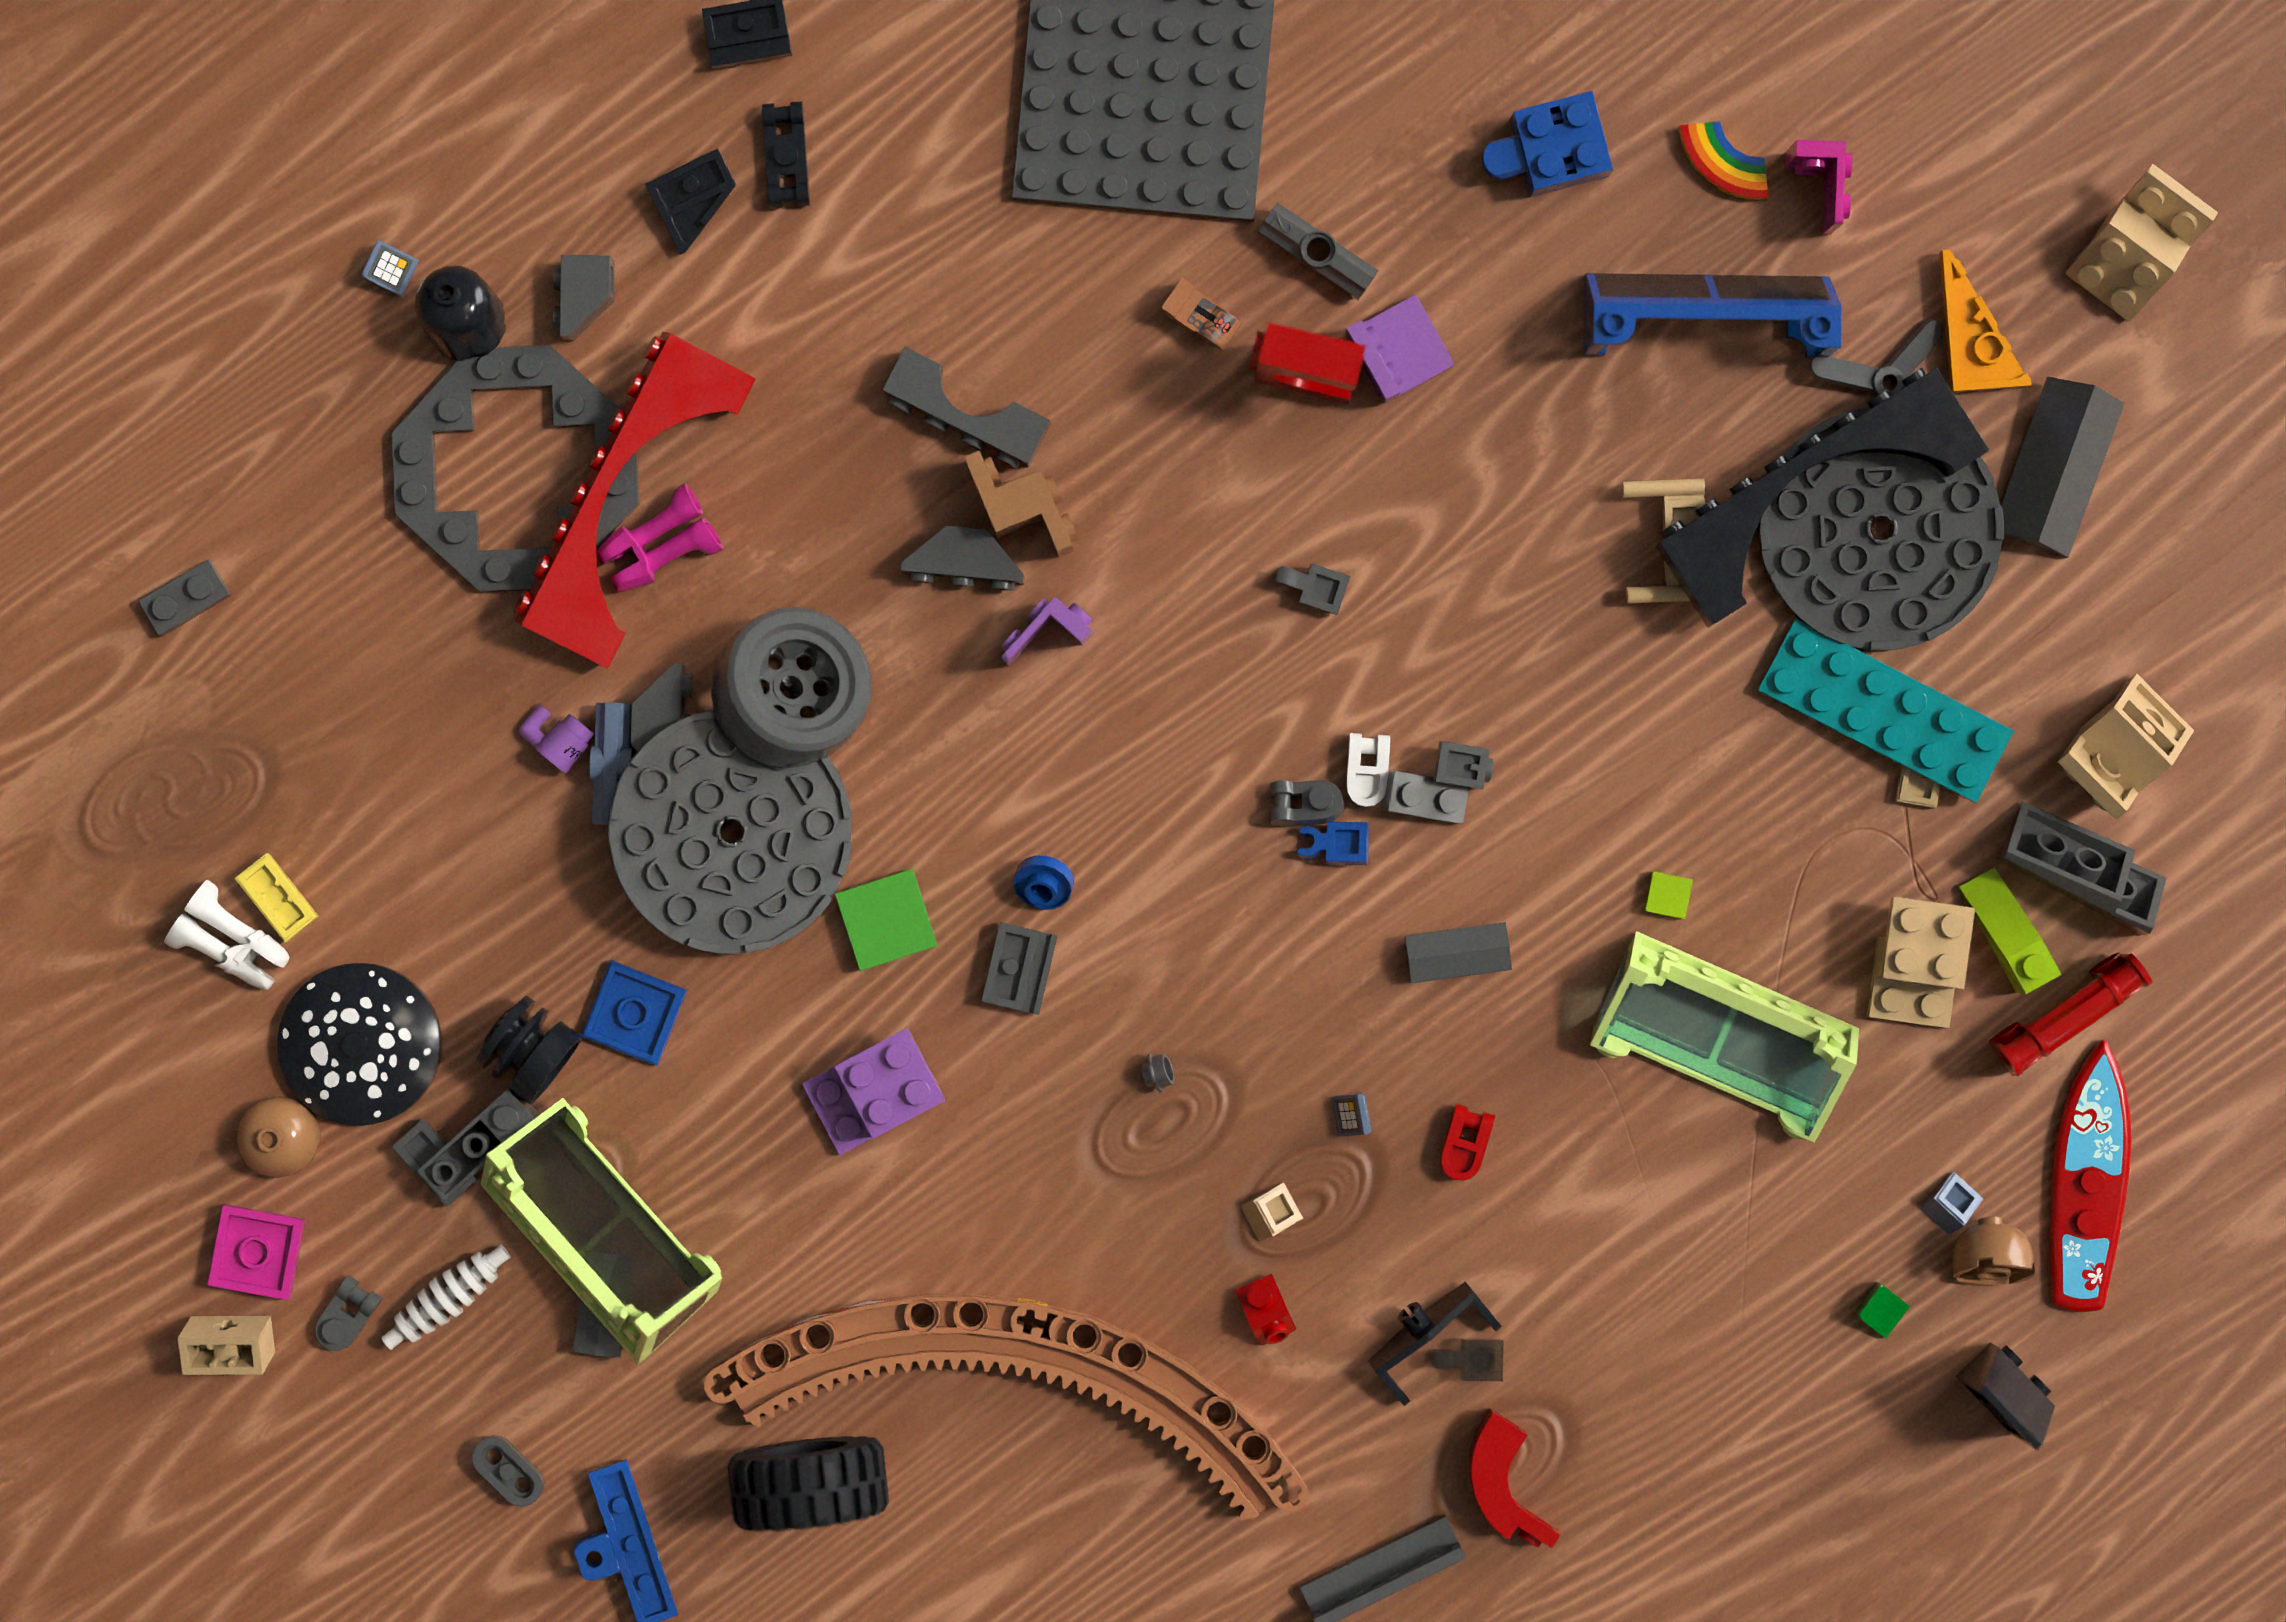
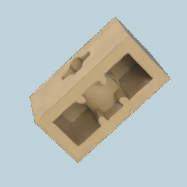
M191 1316L178 1337L182 1375L263 1374L275 1354L271 1316Z

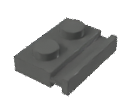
M1000 922L982 1002L1039 1015L1058 935Z

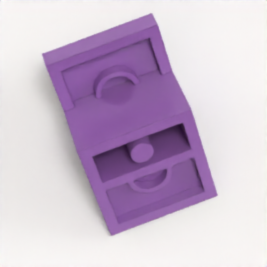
M908 1028L802 1083L839 1155L882 1135L946 1100Z

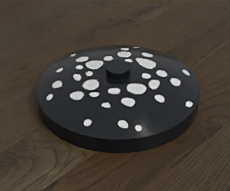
M344 964L314 976L292 997L284 1011L279 1026L277 1038L278 1059L289 1088L303 1105L312 1112L340 1124L352 1126L372 1125L390 1120L406 1112L427 1092L436 1076L441 1060V1027L435 1009L428 997L405 975L389 967L377 964Z

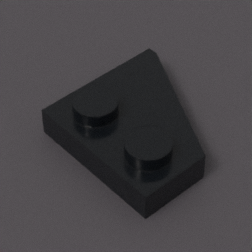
M718 148L645 184L680 255L687 252L736 186Z

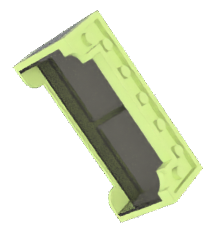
M562 1098L487 1154L480 1185L635 1362L639 1364L718 1292L723 1278L721 1270L717 1263L708 1255L704 1257L698 1253L690 1255L588 1140L586 1129L588 1120L584 1113L576 1106L571 1107Z

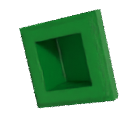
M1876 1282L1853 1315L1886 1339L1910 1306L1884 1285Z

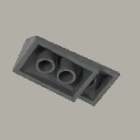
M2046 377L2034 415L2029 418L2000 502V506L2003 507L2004 537L2065 558L2069 557L2125 403L2095 385Z
M2022 801L1997 860L2139 935H2148L2153 930L2166 877L2132 863L2135 850Z

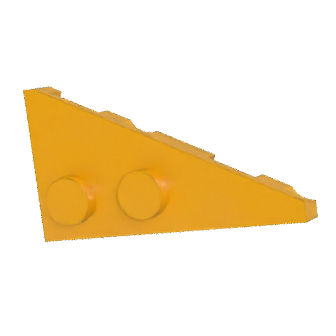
M1951 249L1941 250L1939 253L1951 391L1956 393L2031 386L2029 375L2023 372L2011 352V345L2006 337L2002 336L1999 332L1996 320L1982 297H1978L1965 274L1967 272L1961 262L1954 257Z

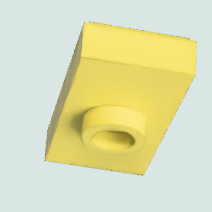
M269 853L263 855L234 878L284 942L291 940L319 917Z

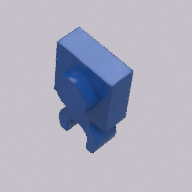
M1368 822L1327 823V833H1320L1311 826L1299 828L1300 836L1313 838L1314 845L1309 849H1298V855L1302 859L1312 860L1321 853H1326L1327 865L1368 866L1370 826Z

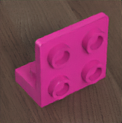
M1796 140L1785 152L1784 169H1795V175L1818 176L1820 170H1825L1822 234L1831 235L1843 224V219H1848L1850 216L1851 196L1850 194H1844L1845 178L1851 177L1852 154L1846 153V142Z

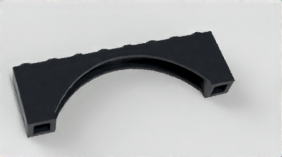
M1923 368L1917 370L1902 380L1905 388L1892 396L1887 389L1867 402L1871 409L1857 418L1854 411L1832 424L1836 431L1823 439L1817 433L1800 444L1798 447L1802 453L1788 461L1786 456L1782 455L1764 467L1767 472L1766 476L1756 482H1753L1750 476L1729 489L1733 495L1731 498L1721 504L1714 498L1695 510L1699 517L1686 526L1682 520H1679L1660 532L1664 540L1659 542L1656 548L1707 628L1747 604L1742 596L1743 573L1754 532L1764 512L1777 494L1791 480L1804 471L1837 457L1860 453H1886L1928 462L1943 468L1949 477L1990 451L1937 368L1928 374L1925 373Z

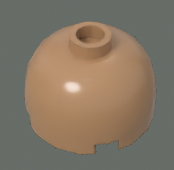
M283 1096L261 1100L249 1108L239 1122L236 1136L239 1154L246 1165L260 1175L274 1178L297 1174L309 1166L314 1159L313 1157L317 1152L321 1139L318 1120L312 1111L303 1103Z
M1986 1217L1979 1219L1978 1225L1965 1230L1957 1238L1953 1247V1277H1956L1959 1283L1974 1286H1996L1995 1280L2009 1277V1284H2015L2035 1276L2034 1255L2030 1241L2016 1227L2003 1224L2002 1218Z

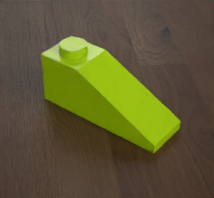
M1995 867L1958 886L1968 907L1975 908L1974 918L2016 993L2028 994L2062 975L2044 941Z

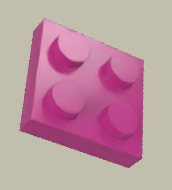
M224 1204L220 1216L208 1286L284 1300L291 1299L306 1219Z

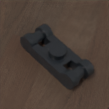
M803 101L790 102V106L775 107L774 103L762 104L769 209L782 208V204L797 203L798 207L810 206ZM777 123H792V134L777 135ZM795 177L796 187L781 188L780 178Z

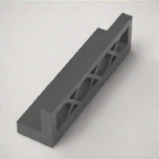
M1444 1514L1299 1585L1315 1622H1337L1466 1559V1556Z

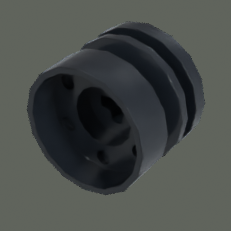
M526 995L515 1006L508 1009L491 1028L484 1039L482 1049L475 1060V1064L485 1069L498 1057L499 1061L494 1067L491 1076L498 1079L510 1068L514 1069L516 1073L509 1089L531 1105L557 1077L579 1046L583 1037L562 1021L555 1024L546 1033L541 1028L549 1011L541 1008L529 1020L527 1017L536 1001Z

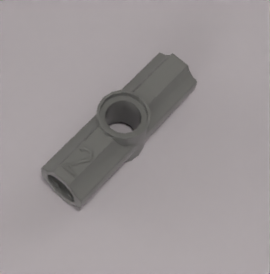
M1279 203L1270 211L1258 230V234L1300 261L1307 270L1318 273L1358 301L1378 273L1377 269L1335 242L1329 233L1319 231ZM1314 242L1323 243L1329 250V256L1323 261H1314L1308 256L1307 247Z

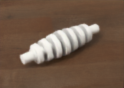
M499 1245L488 1255H483L480 1252L475 1253L471 1256L474 1266H471L465 1260L458 1263L456 1266L461 1276L453 1269L443 1272V1278L448 1286L438 1277L432 1279L429 1282V1286L433 1294L428 1289L423 1288L417 1294L422 1306L412 1299L406 1305L409 1316L400 1311L394 1317L395 1327L381 1337L385 1345L392 1350L403 1340L409 1339L413 1343L422 1338L418 1330L419 1328L426 1334L436 1330L431 1319L441 1326L450 1322V1318L444 1309L454 1317L462 1314L463 1308L457 1299L469 1307L475 1301L470 1289L472 1288L478 1295H481L487 1289L482 1279L485 1278L488 1282L493 1283L498 1278L497 1268L511 1258L505 1247Z

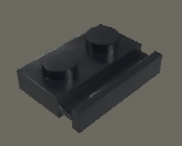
M750 0L702 9L713 70L793 56L783 0Z

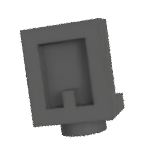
M1439 741L1433 782L1469 787L1471 789H1484V782L1490 781L1493 772V759L1488 758L1490 749Z

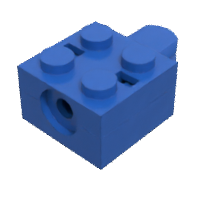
M1593 91L1514 111L1510 118L1514 136L1490 142L1482 156V167L1491 179L1504 180L1524 174L1530 198L1607 178L1613 171ZM1576 170V173L1567 175L1568 172Z

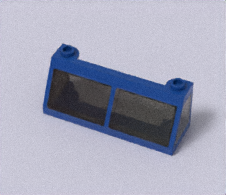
M1585 274L1584 356H1604L1608 345H1617L1627 341L1634 332L1635 318L1786 320V339L1799 341L1806 350V359H1814L1817 356L1829 357L1841 348L1842 305L1829 276Z

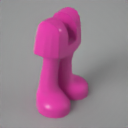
M686 483L673 491L670 505L662 512L631 531L624 526L620 527L596 551V555L602 565L620 559L630 551L635 557L636 563L624 568L611 578L617 592L640 588L655 582L654 572L688 552L699 550L712 555L724 549L718 534L706 518H701L692 523L684 531L647 553L643 546L667 531L703 515L698 499Z

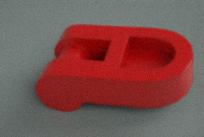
M1456 1103L1441 1151L1440 1163L1443 1171L1454 1180L1465 1181L1475 1176L1481 1167L1495 1115L1483 1112L1482 1115L1467 1111V1106ZM1463 1127L1477 1131L1474 1142L1460 1138Z

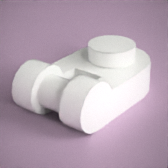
M1349 733L1346 789L1350 799L1357 805L1363 807L1374 806L1381 802L1385 796L1389 770L1390 735H1378L1376 739L1362 738L1361 733ZM1361 754L1376 755V767L1360 766Z

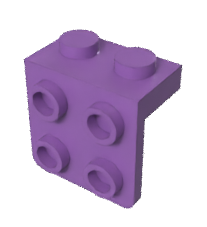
M1056 597L1050 603L1046 599H1042L1028 615L1029 619L1033 622L1026 630L1021 633L1016 629L1001 645V648L1005 651L1001 659L1010 666L1052 619L1056 620L1083 645L1094 633L1088 626L1093 620L1074 602L1067 608Z

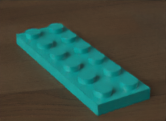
M1797 618L1794 620L1757 690L1974 804L1977 803L2014 733V730L1847 644L1837 642L1822 635Z

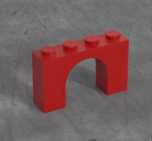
M1268 322L1266 332L1257 331L1249 370L1256 371L1254 382L1349 404L1352 390H1355L1366 345Z

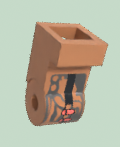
M1184 278L1180 279L1161 307L1162 314L1220 351L1225 350L1242 325L1233 315L1196 290Z

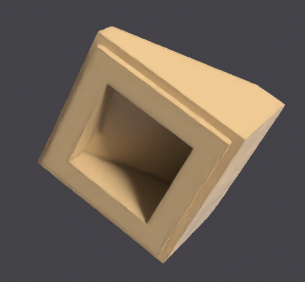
M1285 1183L1277 1185L1241 1206L1251 1228L1260 1241L1275 1236L1303 1219Z

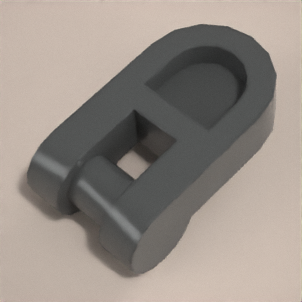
M1280 780L1270 783V797L1274 799V809L1271 810L1270 815L1271 824L1274 826L1326 824L1339 818L1343 812L1344 800L1342 793L1330 781L1291 782ZM1302 798V809L1290 808V799Z
M350 1275L340 1285L335 1296L318 1319L315 1327V1335L318 1342L324 1348L331 1351H339L350 1346L383 1299L374 1291L369 1294L358 1286L359 1281ZM348 1300H351L360 1307L356 1315L343 1308Z

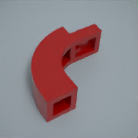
M1490 1408L1476 1430L1469 1453V1478L1475 1499L1490 1524L1508 1540L1516 1528L1520 1527L1522 1530L1518 1535L1533 1546L1539 1548L1544 1543L1553 1548L1561 1536L1559 1531L1521 1506L1512 1497L1508 1485V1471L1511 1461L1528 1435L1525 1430Z

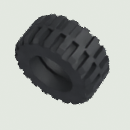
M825 1437L766 1445L734 1454L727 1466L733 1520L740 1529L747 1531L801 1530L844 1524L850 1521L867 1519L869 1516L879 1515L880 1512L885 1511L889 1503L884 1448L878 1439L874 1437Z

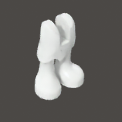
M206 880L200 886L184 910L232 938L238 944L231 947L202 929L193 918L185 913L178 917L164 940L166 945L176 950L185 946L196 949L216 960L218 963L214 966L224 969L225 973L233 974L246 983L264 990H268L275 980L263 969L253 964L258 954L282 968L286 966L290 958L285 948L271 936L266 935L262 930L251 928L227 912L218 903L217 886L209 880Z

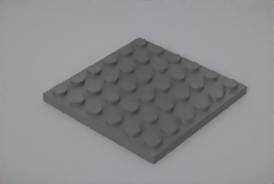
M1031 0L1012 194L1013 200L1254 222L1274 0Z

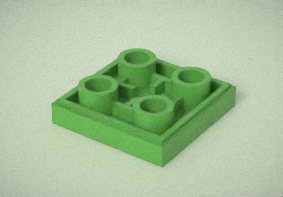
M913 869L835 894L860 971L938 946Z

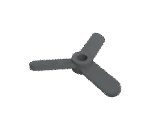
M1932 319L1924 321L1884 367L1877 368L1819 355L1811 361L1809 372L1816 380L1867 391L1874 397L1886 391L1882 385V380L1887 376L1891 380L1889 392L1893 396L1905 388L1902 380L1908 377L1943 337L1944 329L1938 321Z

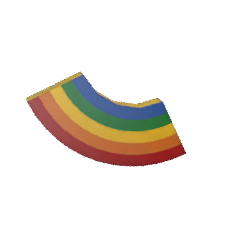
M1720 121L1686 124L1678 127L1680 140L1687 158L1695 170L1720 191L1734 197L1748 200L1768 199L1765 158L1748 156L1735 149L1725 137Z

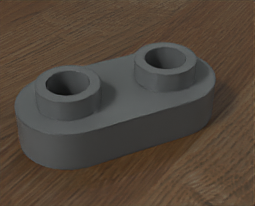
M492 1435L484 1438L476 1445L472 1455L475 1469L507 1501L516 1506H528L541 1496L545 1484L542 1473L509 1440L502 1436ZM490 1449H498L501 1452L502 1459L500 1462L495 1463L489 1459L488 1452ZM518 1478H528L531 1482L530 1490H521L517 1485Z

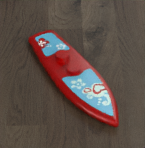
M2106 1040L2099 1041L2083 1063L2072 1083L2060 1118L2052 1167L2050 1212L2051 1302L2059 1308L2073 1312H2093L2102 1310L2105 1306L2129 1181L2132 1145L2131 1115L2123 1077Z

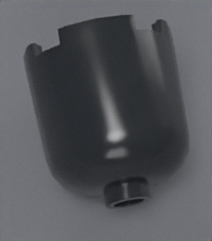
M445 266L432 271L421 282L416 292L415 311L429 340L442 355L456 361H462L463 358L488 355L499 345L506 331L503 304L477 272L463 266Z

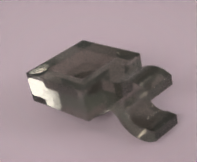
M1461 1338V1350L1431 1349V1366H1434V1368H1460V1379L1462 1381H1503L1504 1341L1502 1339Z

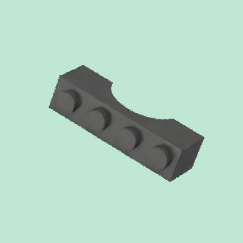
M904 347L883 388L885 395L890 397L889 405L907 414L910 413L912 408L925 414V423L942 432H946L947 428L950 427L962 433L960 440L981 451L983 446L986 445L998 451L996 459L1015 469H1018L1020 463L1027 467L1030 466L1051 425L1049 419L1016 402L1011 403L1001 412L990 416H972L963 413L954 407L944 394L942 384L943 368L941 364Z

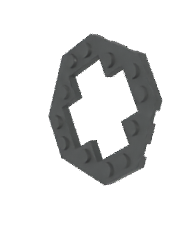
M551 345L496 347L483 357L478 355L473 358H463L462 361H457L392 432L395 515L480 592L531 590L536 580V577L533 576V570L539 558L543 554L548 556L552 547L480 551L478 511L438 512L435 433L475 431L473 391L552 387L553 426H594L595 449L598 445L604 447L611 433L607 430L608 423L618 407ZM638 451L621 468L609 488L598 521L596 551L612 535L613 531L627 516L629 517L640 505ZM573 506L557 507L558 522L561 518L567 519Z

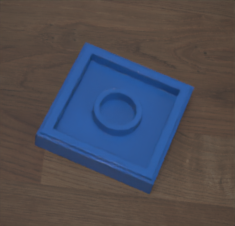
M611 960L581 1036L657 1066L688 990Z

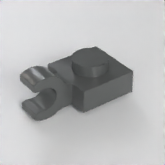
M1312 563L1307 574L1284 566L1279 567L1274 583L1300 590L1301 594L1298 603L1338 615L1350 576Z

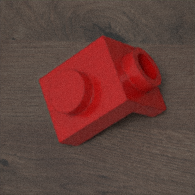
M1272 1274L1235 1290L1260 1346L1267 1343H1279L1286 1339L1289 1333L1296 1330Z

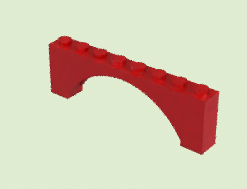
M662 332L660 337L654 336L650 341L644 354L648 361L642 373L636 372L631 378L625 392L629 395V398L623 410L618 408L612 415L607 426V430L611 433L604 447L601 445L597 446L588 464L592 470L586 482L580 481L572 493L570 503L574 506L567 519L561 518L554 528L551 539L555 543L548 556L543 554L539 558L533 570V576L536 577V580L530 592L523 591L514 608V612L518 614L515 622L607 669L626 632L617 628L608 610L601 590L596 563L597 526L602 505L610 486L632 455L650 439L664 430L685 420L708 413L727 411L728 413L738 415L756 378L668 332Z

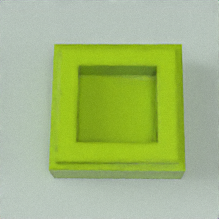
M1652 871L1644 911L1685 919L1693 879Z

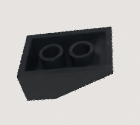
M1989 1343L1956 1377L2011 1435L2037 1451L2043 1445L2055 1405L2047 1398L2051 1390L2036 1375L2028 1378L2018 1368L2023 1361L2007 1345L2000 1349L1998 1346Z

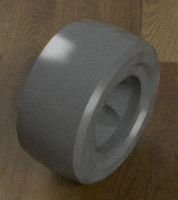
M800 607L779 608L754 618L730 639L719 656L712 676L711 699L714 715L722 732L736 748L748 757L769 766L783 768L812 764L830 756L849 741L865 717L871 700L872 678L869 663L861 645L850 631L834 618L813 609ZM771 656L776 657L780 662V669H771L768 666V658ZM797 658H806L810 664L809 670H801L797 666ZM760 682H762L764 685H766V688L764 689V692H763V690H762V688H761V683H760ZM814 683H820L826 688L825 696H817L814 693ZM788 690L792 696L790 698H787L781 693V691L784 692ZM800 709H809L813 714V718L800 717Z

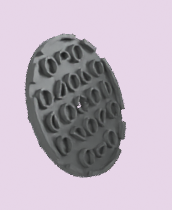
M1860 408L1854 410V413L1858 418L1871 408ZM1852 411L1831 417L1801 436L1784 454L1788 461L1802 453L1798 446L1812 436L1819 433L1824 439L1834 433L1836 429L1832 424ZM1886 453L1853 454L1820 463L1791 480L1777 494L1758 524L1760 552L1768 578L1779 598L1797 619L1803 621L1822 635L1853 648L1894 650L1918 645L1934 639L1961 622L1975 608L1991 585L1997 571L2002 540H2004L2003 507L2000 506L1998 494L1993 483L1995 482L1981 456L1949 477L1943 468L1928 462ZM1881 517L1889 521L1892 527L1889 538L1878 540L1872 537L1870 525L1873 519Z
M714 710L690 715L666 726L643 744L631 758L615 787L610 804L607 833L609 853L615 875L625 896L635 910L656 930L674 941L702 951L726 954L750 953L770 948L794 937L817 919L830 904L842 877L845 876L852 849L850 818H852V813L844 784L828 757L812 764L783 768L766 765L748 757L736 748L722 732L714 715ZM729 819L737 821L741 827V836L734 843H727L720 837L721 825Z

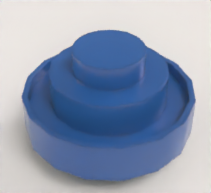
M1032 856L1024 859L1018 865L1013 886L1020 900L1029 906L1042 910H1053L1069 901L1074 886V878L1067 865L1060 860L1049 856Z

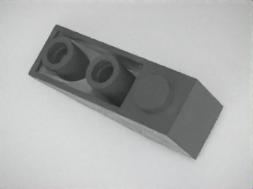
M508 1088L418 1169L417 1172L441 1199L446 1201L484 1168L486 1156L489 1152L538 1117L540 1113L532 1104L529 1105Z

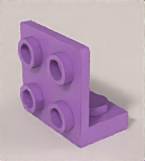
M1415 295L1364 323L1361 320L1346 328L1345 331L1348 341L1366 345L1362 366L1383 404L1392 401L1448 370L1454 364L1420 300Z

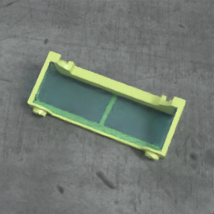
M1636 931L1595 1022L1590 1045L1595 1047L1601 1054L1610 1058L1626 1056L1631 1050L1778 1114V1120L1787 1135L1795 1139H1806L1815 1143L1857 1065L1859 1028Z

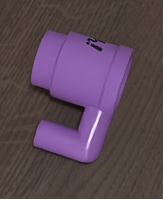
M538 704L521 724L519 733L541 755L567 774L571 766L589 746L587 742L594 733L569 713L562 722L558 721L547 736H545L539 728L550 717L551 713Z

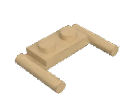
M1704 479L1622 482L1623 498L1663 496V530L1679 520H1682L1685 526L1699 518L1695 510L1705 504ZM1665 560V582H1667V586L1626 587L1627 604L1690 601Z

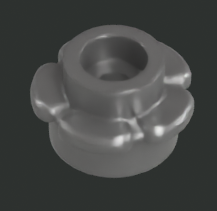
M1149 1053L1147 1055V1063L1141 1066L1144 1081L1148 1087L1154 1086L1158 1092H1163L1164 1087L1175 1083L1171 1061L1165 1053L1160 1055Z

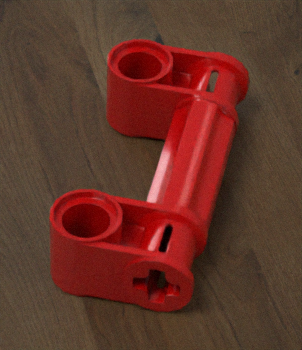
M2117 952L2110 955L2090 969L2089 974L2093 981L2031 1024L2015 1022L2001 1030L1989 1040L1990 1045L2012 1076H2020L2024 1070L2036 1063L2041 1057H2047L2100 1018L2122 1005L2126 999L2134 995L2142 987H2148L2152 984V979L2142 963L2131 953L2120 954Z

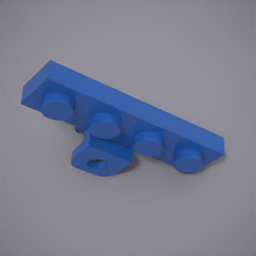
M624 1459L588 1472L606 1529L588 1535L576 1543L574 1553L582 1577L586 1580H598L621 1572L637 1622H660L677 1616L678 1611L628 1460ZM597 1551L601 1554L602 1558L597 1563H591L586 1557L587 1554Z

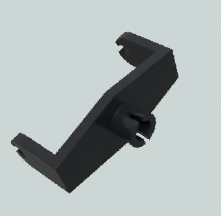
M1466 1281L1426 1310H1423L1418 1302L1409 1304L1407 1307L1413 1313V1316H1409L1405 1309L1398 1315V1320L1405 1327L1368 1360L1375 1372L1404 1406L1411 1401L1387 1371L1431 1341L1471 1303L1475 1305L1496 1332L1502 1328Z

